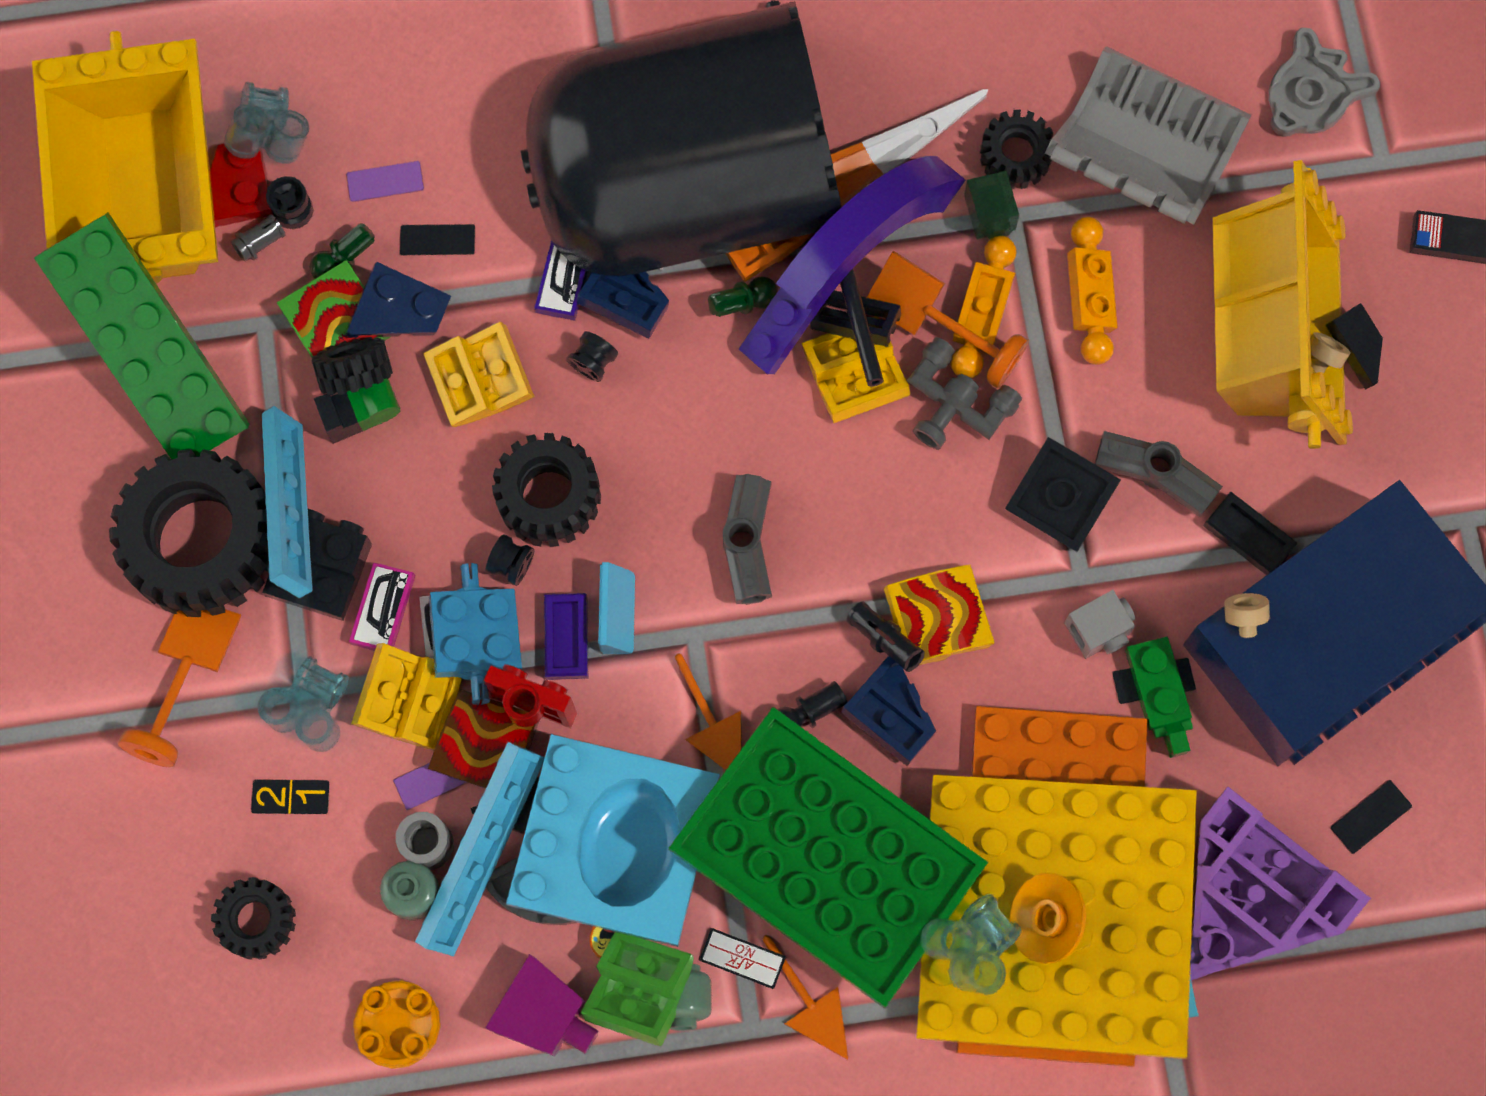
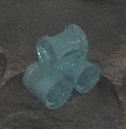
M245 82L241 95V105L233 113L224 142L226 148L232 154L241 158L254 157L260 151V148H265L267 155L276 162L292 163L300 155L310 126L303 115L296 111L288 110L289 93L286 87L272 90L255 87L252 82Z
M309 656L298 669L289 691L276 687L262 694L257 704L258 713L261 719L275 731L286 733L295 729L298 738L311 750L324 752L333 748L339 740L340 727L337 721L330 715V712L342 697L349 677L342 672L337 675L317 664V659ZM281 701L290 702L289 713L284 718L272 719L271 712L277 703ZM318 720L327 721V730L322 737L317 739L308 737V730L312 723Z
M992 894L984 895L973 902L959 921L935 919L926 924L922 931L921 943L925 953L931 958L951 961L949 977L952 984L959 990L988 995L997 992L1005 981V966L998 957L1018 939L1021 927L1016 922H1010L997 907L998 900ZM951 931L953 941L951 947L948 949L946 945V938L948 933ZM977 964H979L980 975L976 981L974 978V970Z

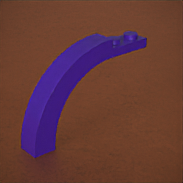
M925 156L897 166L866 186L815 233L776 282L780 287L779 291L750 331L739 350L767 375L775 374L825 301L847 274L873 248L900 227L926 214L943 213L966 180L939 157Z

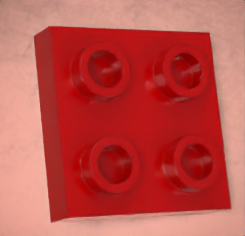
M504 664L502 670L490 665L484 683L492 698L503 702L504 710L512 723L520 727H530L537 724L541 718H545L571 729L577 711L571 696L566 695L567 688L549 680H544L542 685L527 680L528 674L511 665ZM513 706L529 713L517 714L513 711Z

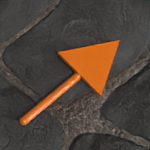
M678 653L675 655V660L709 725L708 728L685 740L726 770L742 749L741 711L716 722L683 655Z
M765 935L763 942L768 950L782 955L769 935ZM785 959L782 970L808 1008L784 1024L849 1060L839 988H835L814 1002Z

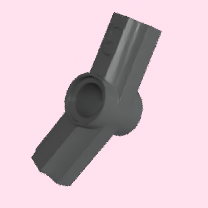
M1107 431L1103 432L1095 465L1109 472L1140 479L1151 488L1161 489L1198 517H1201L1223 487L1181 456L1180 450L1172 443L1166 441L1149 443ZM1154 458L1165 460L1170 467V471L1159 472L1155 470L1150 460Z
M751 474L736 475L727 522L723 529V548L727 557L736 604L746 605L772 598L760 540L772 482L761 476ZM746 532L752 536L753 541L748 546L738 547L730 539L735 533Z

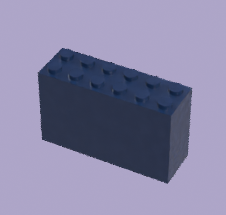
M1399 479L1242 593L1259 594L1269 599L1270 619L1266 623L1257 626L1256 636L1250 638L1241 637L1239 635V627L1226 622L1225 607H1222L1197 625L1183 646L1275 764L1280 766L1289 759L1295 765L1324 743L1320 735L1323 734L1328 741L1358 718L1354 710H1357L1362 716L1392 693L1388 685L1393 691H1396L1422 671L1425 665L1427 667L1459 642L1461 643L1486 623V584Z

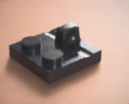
M1048 437L1005 509L1078 552L1121 482V479Z

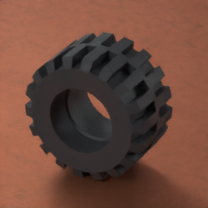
M544 433V440H537L535 434L526 436L528 443L523 446L519 441L512 444L513 453L508 455L504 452L499 459L501 468H495L493 478L495 485H492L500 515L508 529L515 531L516 537L523 541L529 538L532 545L541 547L542 541H548L550 547L559 546L558 540L566 538L567 543L576 540L574 533L579 530L584 534L589 529V519L595 520L598 514L597 504L601 503V493L594 463L591 457L586 456L585 449L577 444L574 447L571 439L563 435L560 441L555 440L553 433ZM558 473L570 480L572 485L570 493L557 506L544 509L536 508L529 505L523 499V493L527 484L540 474Z

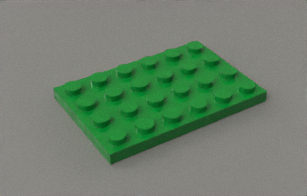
M772 707L669 846V850L884 1009L988 864L985 859L774 707Z

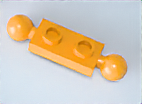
M1082 217L1073 224L1071 229V238L1075 245L1080 248L1075 247L1067 253L1074 330L1088 331V335L1081 344L1082 356L1087 362L1100 365L1106 363L1114 352L1113 341L1105 333H1111L1118 328L1111 251L1097 250V245L1102 241L1104 234L1101 223L1093 217Z
M995 236L986 243L984 256L988 265L979 262L975 263L958 319L959 324L992 345L995 343L1015 276L1014 272L1004 270L1005 267L1013 263L1017 254L1014 242L1006 236ZM954 333L952 341L964 344V346L957 349L952 355L951 368L957 376L964 374L974 378L982 371L984 364L983 357L979 352L980 349Z

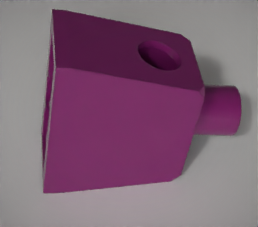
M530 954L485 1027L497 1035L554 1057L564 1042L586 1054L599 1032L578 1019L586 1002Z

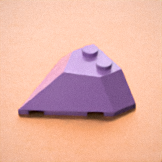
M1227 787L1200 821L1191 944V980L1342 934L1371 898L1337 871L1327 868L1262 817L1263 813L1231 788Z

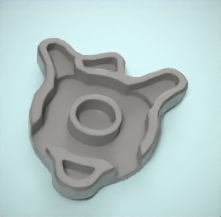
M1300 28L1293 39V54L1291 58L1280 66L1270 84L1269 104L1273 115L1271 127L1275 133L1285 137L1296 133L1314 134L1324 132L1332 128L1343 117L1346 109L1353 102L1374 96L1380 88L1379 78L1373 73L1349 74L1345 72L1343 67L1348 57L1343 50L1322 47L1316 33L1312 29Z

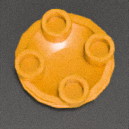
M402 980L386 982L380 986L369 988L358 1005L353 1021L354 1037L360 1052L376 1065L391 1069L410 1067L425 1058L436 1044L441 1027L439 1009L432 996L419 985Z

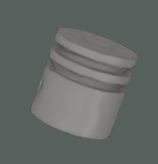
M429 812L413 813L400 823L396 831L397 848L407 861L423 864L428 869L434 870L443 866L450 859L454 849V839L449 828L438 816Z

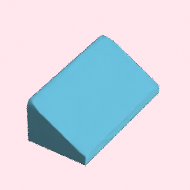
M602 562V565H600L599 648L603 654H631L634 651L635 575L628 569L609 562Z

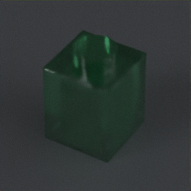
M1007 171L967 180L964 198L976 239L1008 236L1012 231H1015L1019 212Z

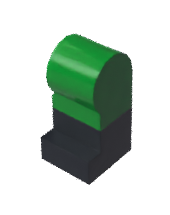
M383 379L384 382L380 384H372L373 387L368 389L360 388L358 392L351 393V391H347L343 395L335 394L333 396L324 394L314 398L326 433L333 444L387 422L400 413L401 409L389 379Z

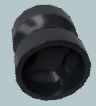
M284 176L277 178L269 185L266 192L267 203L281 226L288 229H297L310 221L314 209L307 190L300 180L295 177Z

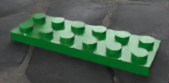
M109 212L34 257L171 460L178 458V450L192 449L195 455L200 457L203 449L212 450L249 427L250 423Z

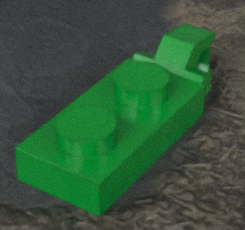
M1168 636L1127 646L1125 653L1143 714L1147 719L1148 731L1152 730L1155 739L1164 737L1170 758L1187 754L1190 751L1186 731L1193 729L1192 715Z

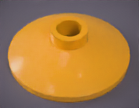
M1043 873L1030 878L1021 886L1013 899L1009 917L1010 931L1016 947L1028 959L1045 964L1059 962L1075 950L1084 933L1086 908L1079 889L1071 880L1062 875ZM1057 914L1056 924H1054V918Z

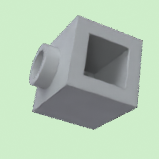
M1111 590L1069 613L1064 624L1083 656L1087 659L1103 649L1107 654H1111L1128 644L1127 636L1130 635L1135 627L1132 622L1135 620V615L1127 600L1123 597L1119 599L1114 590Z

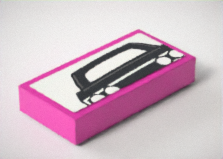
M373 562L349 642L351 645L375 651L379 643H385L394 647L415 580L413 572Z

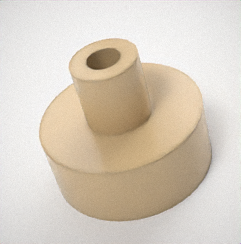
M1314 332L1310 338L1311 355L1314 356L1311 361V367L1315 372H1322L1324 374L1328 365L1335 368L1343 367L1350 355V351L1343 344L1318 332Z
M1253 593L1237 594L1227 598L1224 602L1225 620L1227 623L1239 627V635L1241 637L1250 638L1256 636L1257 626L1266 623L1270 619L1269 599L1263 595Z

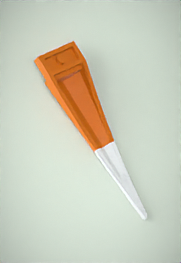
M982 89L920 118L831 154L841 206L843 207L866 185L871 184L888 171L905 163L985 99L988 89ZM815 233L725 254L743 281L746 282L776 262L780 263L815 235Z

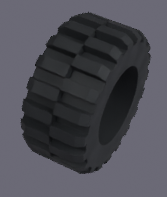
M192 449L178 450V458L172 460L167 454L155 458L157 465L152 469L147 470L145 466H142L134 474L138 480L134 485L130 486L125 483L119 492L124 501L122 505H113L110 516L117 524V527L109 529V540L117 548L112 554L116 564L124 571L123 575L144 597L153 604H159L165 611L177 614L178 610H181L188 617H201V610H208L213 616L225 613V604L232 602L238 607L247 601L243 594L251 587L258 592L265 584L260 576L264 570L269 572L266 493L248 469L244 470L238 461L229 456L221 459L215 451L204 449L201 451L200 457H197ZM197 501H215L227 507L232 515L231 534L224 548L213 559L193 567L173 566L164 559L160 549L161 535L167 521L176 511L185 505Z

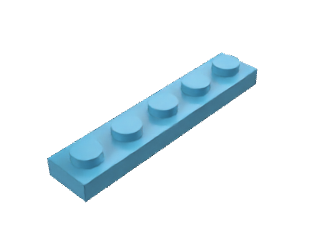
M273 406L262 413L265 505L269 556L268 571L271 582L301 598L313 591L303 425Z
M507 742L487 788L479 800L478 807L468 829L460 841L459 848L448 872L442 880L441 887L428 915L423 921L422 928L415 940L417 944L432 951L451 956L455 955L541 770L545 757Z

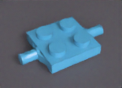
M469 563L460 566L463 588L456 591L430 592L429 595L435 678L459 677L471 680L472 704L479 705L480 699L481 704L490 702L489 690L484 683L490 665L501 670L504 664L522 669L515 588L486 589L479 587L478 565L471 563L469 574Z

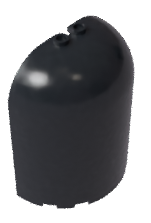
M795 1L579 52L560 62L544 77L536 89L529 106L526 122L527 149L521 150V157L526 174L531 173L533 183L527 185L532 208L540 207L548 234L559 252L576 266L596 274L609 276L638 274L816 233L842 207L809 55Z

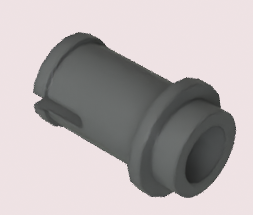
M269 214L265 219L244 233L240 231L235 233L236 238L231 241V244L243 261H247L250 258L252 260L257 259L258 252L286 235L278 220L274 221L275 217L272 214Z

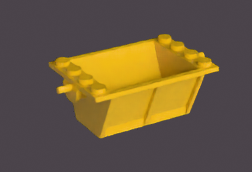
M112 31L109 33L110 50L32 61L47 249L109 212L156 284L162 278L195 274L200 264L218 262L196 39L123 48L122 33Z
M1302 160L1293 161L1294 183L1284 186L1281 189V194L1213 217L1216 387L1219 395L1238 416L1288 417V428L1295 432L1308 433V448L1317 449L1321 447V432L1325 429L1338 445H1346V435H1350L1353 432L1351 411L1345 409L1344 365L1342 368L1328 365L1324 374L1322 372H1315L1311 367V361L1314 356L1311 355L1310 338L1313 333L1318 332L1333 338L1325 325L1342 315L1339 240H1345L1346 232L1344 218L1342 215L1337 216L1334 201H1328L1325 186H1318L1316 171L1306 168Z

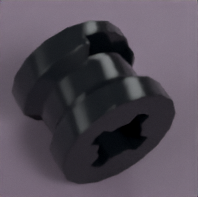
M585 331L580 337L581 345L575 353L569 354L566 360L580 374L593 381L600 382L605 374V366L616 359L618 351L605 339L592 332Z
M503 534L498 538L490 552L485 571L493 576L501 574L507 577L508 583L517 586L525 577L535 550L528 545H516L511 537Z

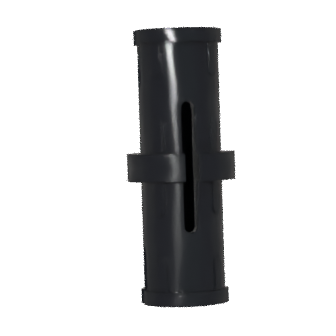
M864 601L857 603L850 610L847 622L870 640V645L874 650L879 653L885 652L899 663L906 672L913 671L920 665L925 652L900 632L901 628L892 620L886 621ZM879 628L888 637H890L895 642V644L892 645L890 642H888L884 637H882L878 632H876V629Z

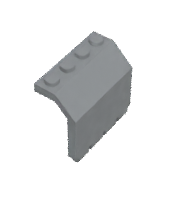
M1105 47L1073 113L1053 136L1045 154L1051 156L1050 160L1077 172L1079 169L1083 171V176L1112 190L1115 187L1121 189V194L1150 208L1152 205L1158 207V212L1183 224L1186 221L1194 224L1230 160L1251 114L1109 47Z

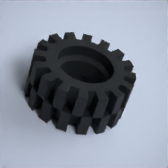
M1014 109L1011 117H1009L1007 111L1000 113L999 121L994 117L989 123V128H986L983 134L980 149L981 165H986L985 173L988 177L993 174L995 175L994 183L1001 185L1003 180L1007 181V188L1014 189L1015 183H1020L1021 189L1028 188L1029 181H1032L1034 185L1040 182L1041 175L1045 177L1052 162L1050 160L1051 156L1045 154L1052 139L1053 131L1051 127L1044 128L1046 121L1042 117L1037 122L1034 121V113L1031 111L1027 112L1026 117L1020 116L1021 109ZM1010 138H1022L1030 143L1033 154L1025 161H1012L1004 155L1002 145Z
M366 337L363 340L358 338L353 339L349 343H346V341L341 342L339 346L332 345L326 348L327 351H319L311 360L320 391L323 394L327 393V395H334L335 393L343 395L347 391L354 393L363 387L368 389L373 387L372 384H380L384 382L383 379H388L393 374L385 342L378 337L374 339Z
M248 878V881L240 879L233 882L235 886L231 889L226 887L222 891L224 894L221 900L216 899L213 905L217 907L216 914L211 913V921L215 923L216 927L213 928L214 935L220 939L219 943L224 948L246 959L252 960V958H257L260 960L267 958L268 954H277L281 951L279 947L282 944L287 945L290 941L288 937L290 931L295 930L296 924L293 923V917H296V912L290 904L292 902L291 899L278 886L264 879ZM260 902L269 910V924L258 935H246L238 925L239 913L247 904Z

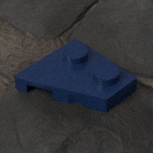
M376 262L372 267L344 335L349 338H357L361 335H382V337H396L401 334H412L413 336L434 335L439 328L451 295Z
M592 272L578 294L577 303L650 339L668 309L669 299L658 286L650 282L647 272L625 276H609Z
M890 656L883 661L847 702L841 712L906 766L913 761L936 732L928 713L920 705V696L914 683L910 684L901 665Z

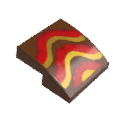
M460 689L445 721L428 769L487 788L507 742L530 750L538 723L530 727L517 726L507 716L503 703L490 699L489 703L481 704L480 699L479 705L472 704V693ZM513 707V711L517 714L529 713L528 711Z

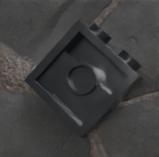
M308 509L313 591L298 598L271 582L268 575L262 593L265 597L344 621L372 543L367 535H363L364 528L360 525L346 520H340L339 526L323 522L325 519L323 514Z

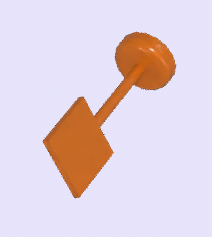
M892 251L866 298L900 305L901 318L899 321H896V324L913 335H916L928 315L995 358L987 372V381L997 389L1000 388L1021 359L1028 346L1029 339L1020 334L1013 335L1000 350L932 306L945 283L897 252Z
M226 609L225 613L214 616L208 610H201V617H188L181 610L174 614L158 653L181 660V663L151 731L147 732L139 729L124 731L118 741V746L122 750L154 765L174 767L178 758V750L172 743L160 737L187 673L191 664L218 672L239 624L241 614Z

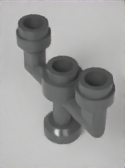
M935 337L923 349V359L909 376L907 382L933 401H939L942 405L930 421H919L913 432L923 443L939 450L946 442L943 430L954 415L957 414L960 416V420L990 440L1004 419L1015 414L1022 397L1013 388L1002 385L990 397V407L982 415L971 407L978 398L976 392L979 386L970 377L959 374L956 378L952 377L945 387L932 380L938 370L947 367L952 360L951 356L955 352L948 342L939 337Z

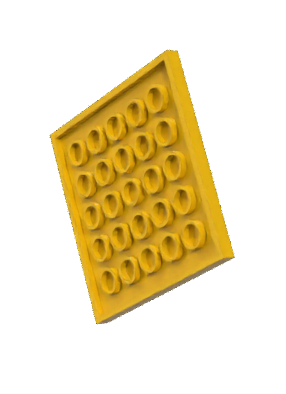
M933 775L930 820L985 859L988 864L922 955L917 1039L1187 1059L1197 790ZM1043 873H1054L1071 880L1079 889L1086 908V925L1078 946L1065 959L1050 964L1038 963L1025 957L1013 941L1009 924L1010 909L1016 893L1030 878ZM1057 914L1054 918V924H1056Z

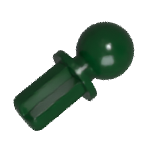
M360 223L339 241L333 239L330 242L332 252L321 251L311 259L310 272L312 276L316 279L346 260L351 267L354 266V259L374 243L375 236L365 224Z
M764 276L753 279L749 285L745 282H738L732 289L711 294L708 297L709 311L712 315L721 317L739 311L742 314L751 313L753 306L758 309H766L778 292V287L772 279Z

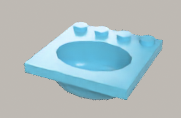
M551 734L506 904L678 947L697 870L669 850V846L718 782L720 774Z

